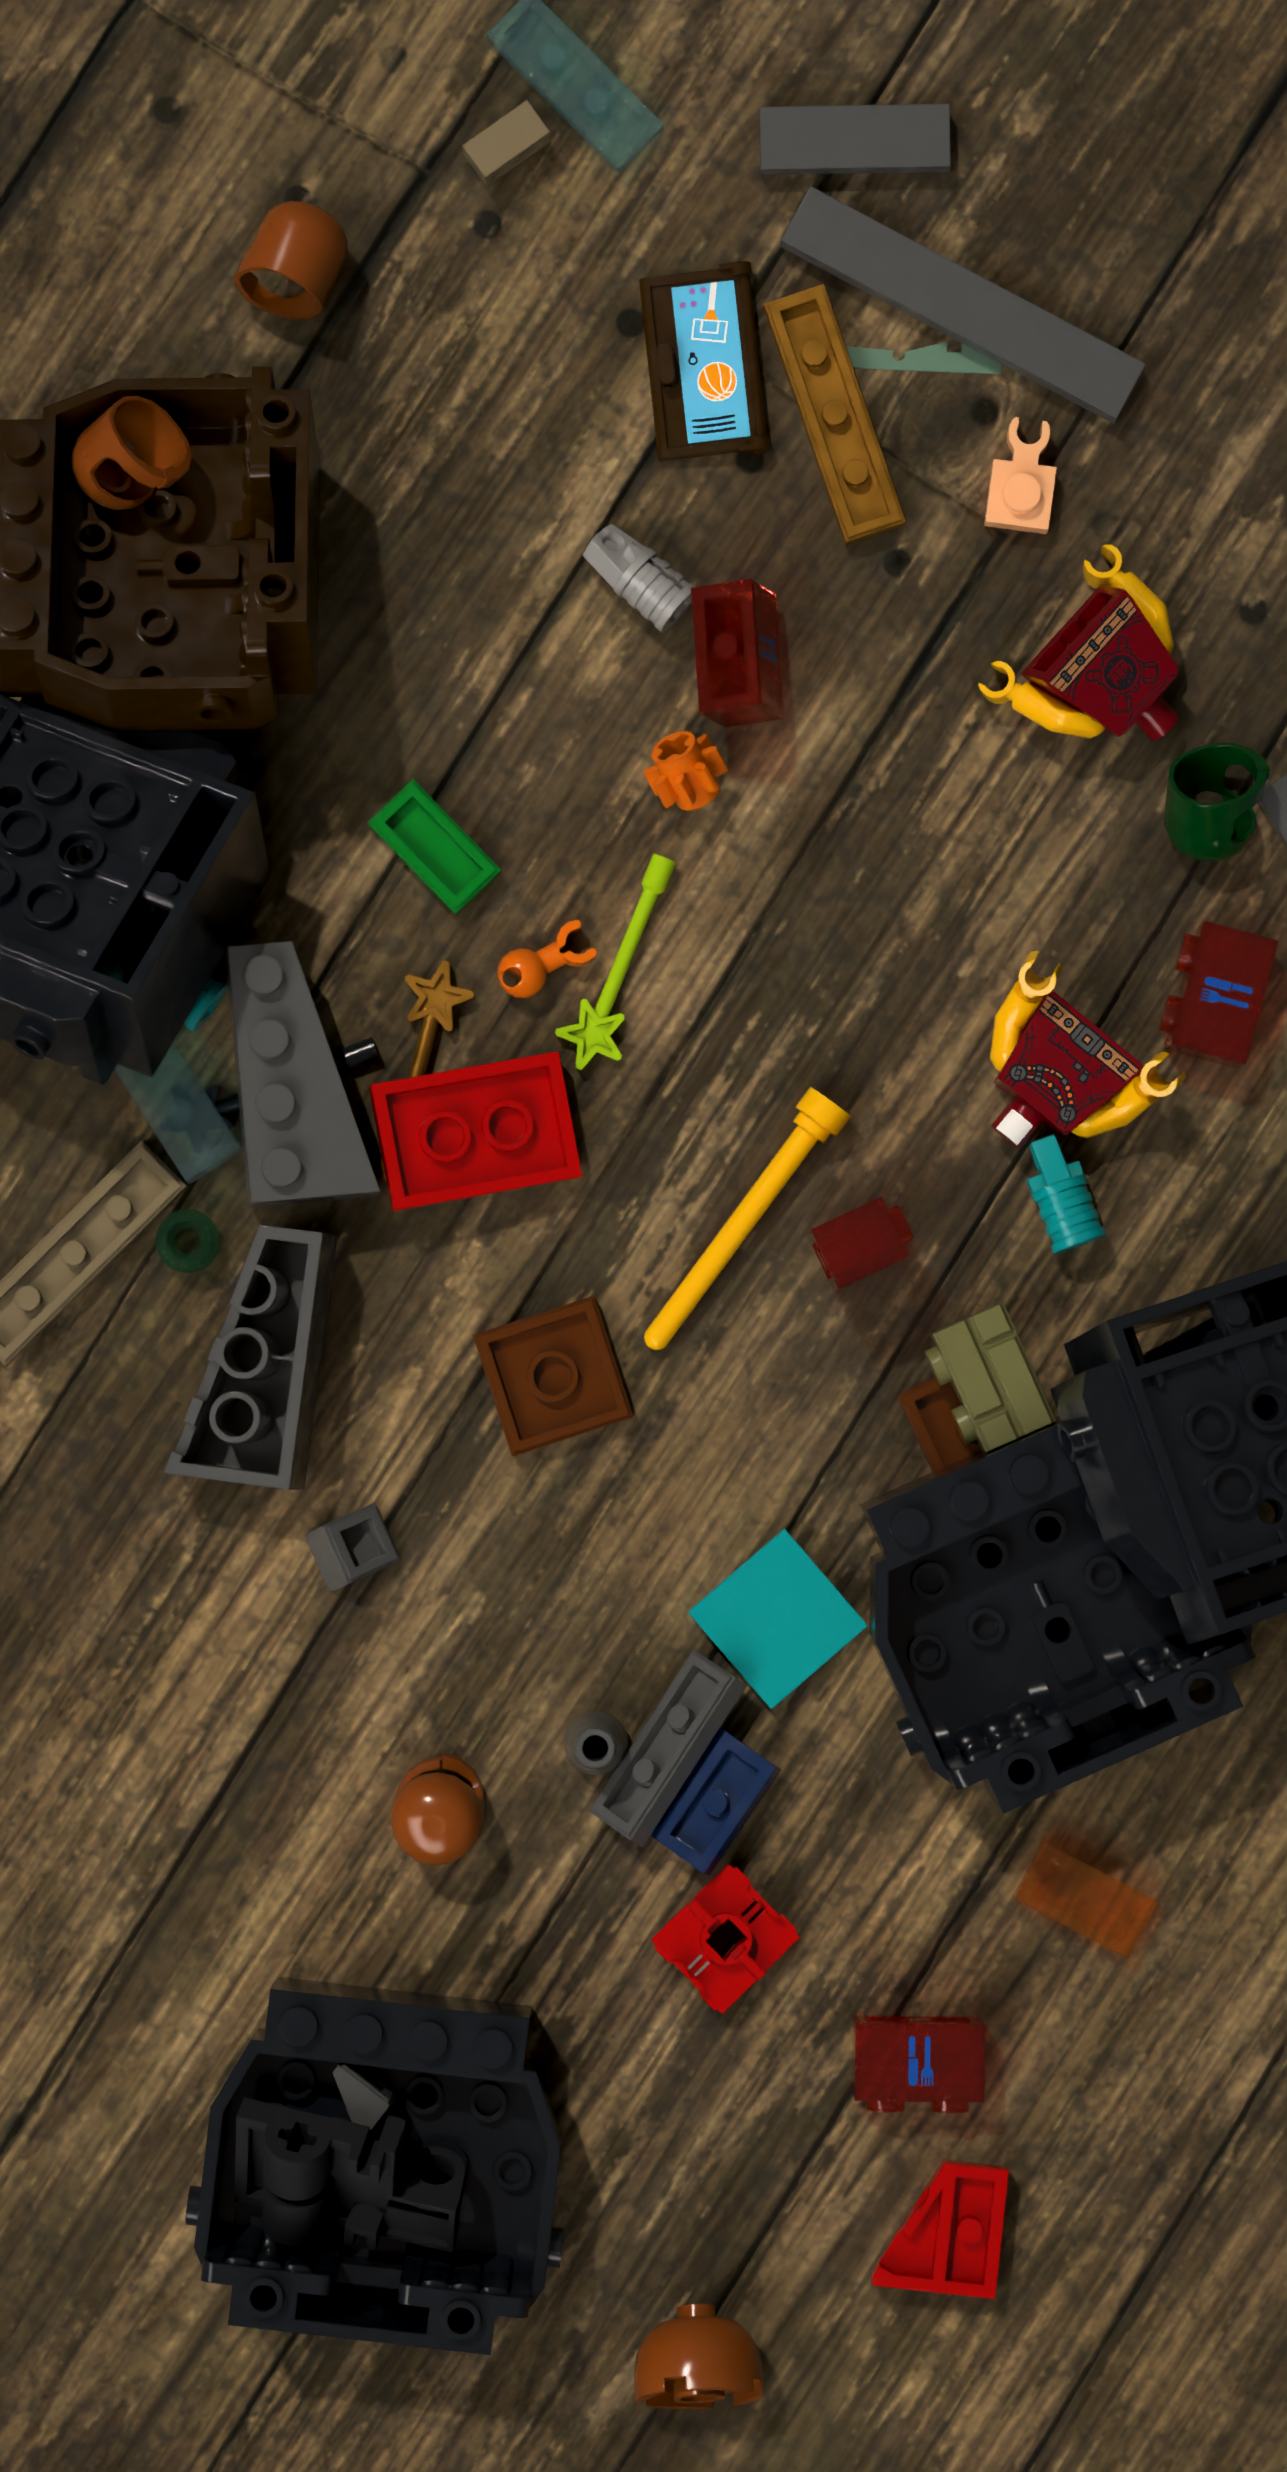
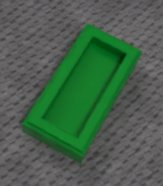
M414 779L367 822L373 831L456 916L502 873L501 869Z

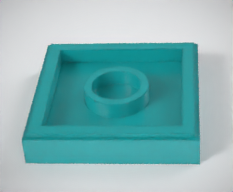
M785 1528L687 1611L770 1709L775 1707L868 1626Z

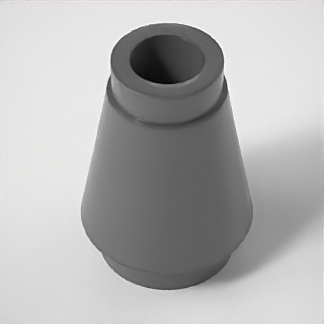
M591 1711L578 1716L569 1725L564 1738V1748L567 1758L576 1769L590 1775H602L613 1771L619 1766L627 1752L628 1738L623 1725L614 1716L601 1711ZM592 1735L601 1736L607 1742L608 1751L602 1757L598 1755L589 1757L583 1750L584 1741Z

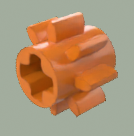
M679 731L664 737L654 746L651 757L655 766L644 770V775L655 796L660 798L665 808L672 806L676 802L680 809L691 811L706 806L716 798L720 791V783L716 777L728 772V767L717 746H713L707 734H703L696 739L691 732Z

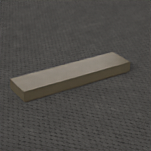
M143 1141L137 1144L0 1280V1361L5 1366H8L188 1188Z

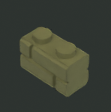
M1004 1303L995 1304L930 1334L935 1347L924 1352L938 1384L942 1386L951 1382L961 1405L951 1409V1413L966 1445L977 1441L981 1451L987 1452L1056 1421Z

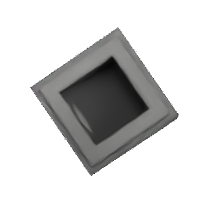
M375 1503L316 1528L305 1535L329 1591L337 1590L401 1561Z
M337 2063L333 2075L351 2122L369 2126L371 2131L390 2106L394 2097L393 2091L362 2066Z

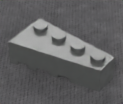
M293 942L228 946L225 957L249 1208L376 1197L380 1189Z
M259 1225L230 1300L231 1308L220 1336L215 1338L207 1359L210 1362L196 1397L192 1398L183 1421L186 1424L175 1451L171 1452L164 1473L286 1490L305 1489L338 1236L313 1231Z

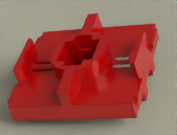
M729 1863L650 1939L655 1944L653 1948L668 1963L672 1962L701 1992L699 1995L714 2011L718 2009L721 2014L757 1980H760L766 1974L765 1972L800 1938L796 1933L797 1929L783 1914L779 1915L750 1885L752 1882L736 1866L733 1868ZM755 1901L756 1903L742 1916L741 1914ZM762 1908V1910L750 1922H748ZM729 1919L742 1932L744 1937L721 1958L706 1940L721 1924H724Z

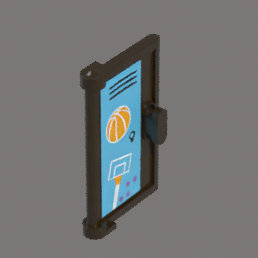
M751 262L719 264V269L639 279L658 461L740 452L741 456L761 455L771 451L770 437H767L750 285V277L753 276ZM676 377V382L673 386L665 387L662 385H671L672 383H674Z

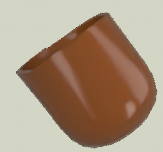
M287 201L275 205L263 219L251 248L244 256L234 275L235 287L244 296V300L256 308L275 316L296 320L310 319L320 314L348 253V240L344 229L330 213L316 205L301 201ZM266 269L278 273L296 282L305 290L298 296L284 298L258 284L259 279L251 271Z
M126 396L114 403L78 437L72 452V469L78 485L89 498L101 506L113 510L135 508L152 496L155 487L169 488L189 470L192 455L187 438L167 411L151 400L140 396Z
M442 1752V1756L424 1759L407 1772L398 1786L390 1815L393 1836L404 1853L417 1862L437 1866L453 1863L470 1852L480 1837L487 1810L484 1786L474 1768L460 1757ZM441 1768L450 1771H455L464 1778H466L468 1781H470L476 1794L469 1785H467L465 1782H463L456 1776L439 1772L424 1775L420 1774L426 1771L438 1770Z

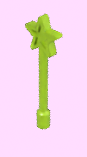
M654 853L651 857L641 882L643 892L595 1009L592 1008L587 999L583 998L580 1001L579 1023L557 1028L555 1031L556 1037L577 1044L575 1068L582 1071L596 1053L617 1062L622 1059V1054L610 1036L623 1023L624 1015L619 1013L609 1016L657 897L665 893L676 866V862Z

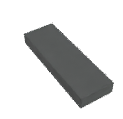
M949 104L759 108L760 175L950 171Z
M693 1649L589 1811L627 1839L643 1847L747 1684Z

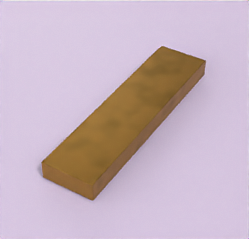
M824 284L765 303L763 310L845 546L905 526L906 520Z

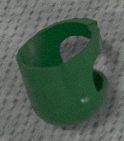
M1210 743L1179 755L1170 766L1164 814V826L1171 843L1183 854L1201 861L1225 860L1240 853L1252 839L1256 823V816L1252 807L1263 798L1265 783L1269 779L1270 768L1265 758L1253 749L1235 743ZM1230 765H1242L1252 773L1255 780L1250 790L1241 796L1230 791L1224 783L1226 768ZM1210 791L1220 794L1224 801L1200 803L1191 799V796L1196 793Z

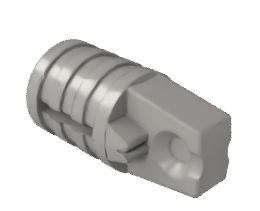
M613 524L606 526L596 534L583 553V557L610 584L614 592L620 598L623 597L627 600V603L633 609L641 612V615L647 621L655 624L654 627L661 633L667 631L683 615L698 594L699 589L692 583H688L685 577L678 571H674L667 561L660 559L652 548L642 545Z

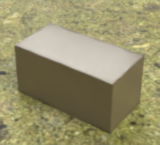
M526 100L462 145L463 154L484 185L488 187L551 142L550 131Z

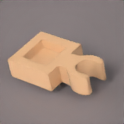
M1015 417L1011 421L1007 432V445L1012 453V461L994 459L992 462L984 526L1047 534L1057 467L1038 465L1039 455L1044 452L1048 444L1050 426L1047 421H1043L1040 427V439L1034 444H1025L1017 436L1019 418Z

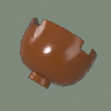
M688 2304L677 2307V2318L657 2324L644 2337L636 2354L634 2370L635 2402L640 2403L646 2400V2406L653 2408L705 2409L714 2408V2402L725 2399V2394L733 2393V2406L759 2401L764 2397L763 2366L759 2348L751 2334L735 2320L716 2317L714 2305Z

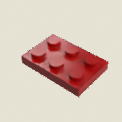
M559 1051L376 1083L369 1086L392 1212L582 1177Z

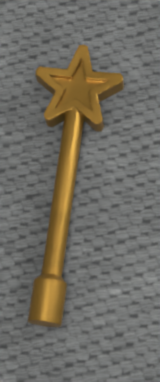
M442 961L431 980L409 974L405 976V982L419 998L407 1015V1020L412 1024L423 1020L408 1078L425 1075L438 1024L440 1023L447 1033H452L454 1030L452 1008L472 1001L475 998L473 991L451 986L450 962ZM381 1158L376 1179L386 1182Z

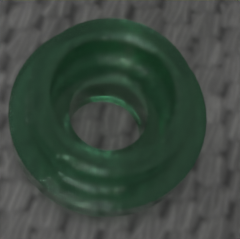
M183 1209L173 1212L162 1221L156 1234L157 1252L162 1261L173 1270L182 1273L201 1271L214 1261L219 1252L220 1234L218 1228L210 1217L200 1211ZM186 1229H193L200 1236L198 1249L190 1254L181 1252L177 1245L179 1234Z

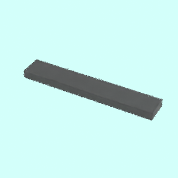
M811 186L780 241V247L1113 424L1145 366L1144 362Z

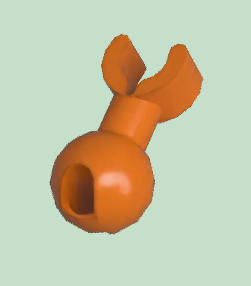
M580 920L567 922L561 927L554 942L536 952L530 949L518 948L509 951L503 956L498 965L497 977L500 986L505 992L516 998H528L542 990L547 981L548 973L565 964L573 967L589 964L597 954L595 948H590L582 954H575L571 951L560 952L566 944V938L570 934L579 931L581 927ZM510 973L518 978V984L514 987L505 985L503 982L504 974Z

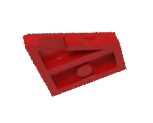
M943 2159L871 2273L872 2286L995 2299L1009 2175L1008 2167Z

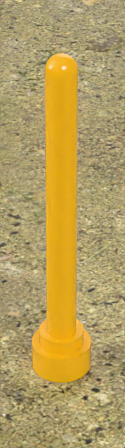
M810 1087L796 1105L800 1112L793 1122L797 1124V1127L646 1330L644 1341L650 1349L661 1350L667 1346L816 1142L819 1140L824 1144L830 1134L837 1137L851 1118L847 1112L814 1088Z

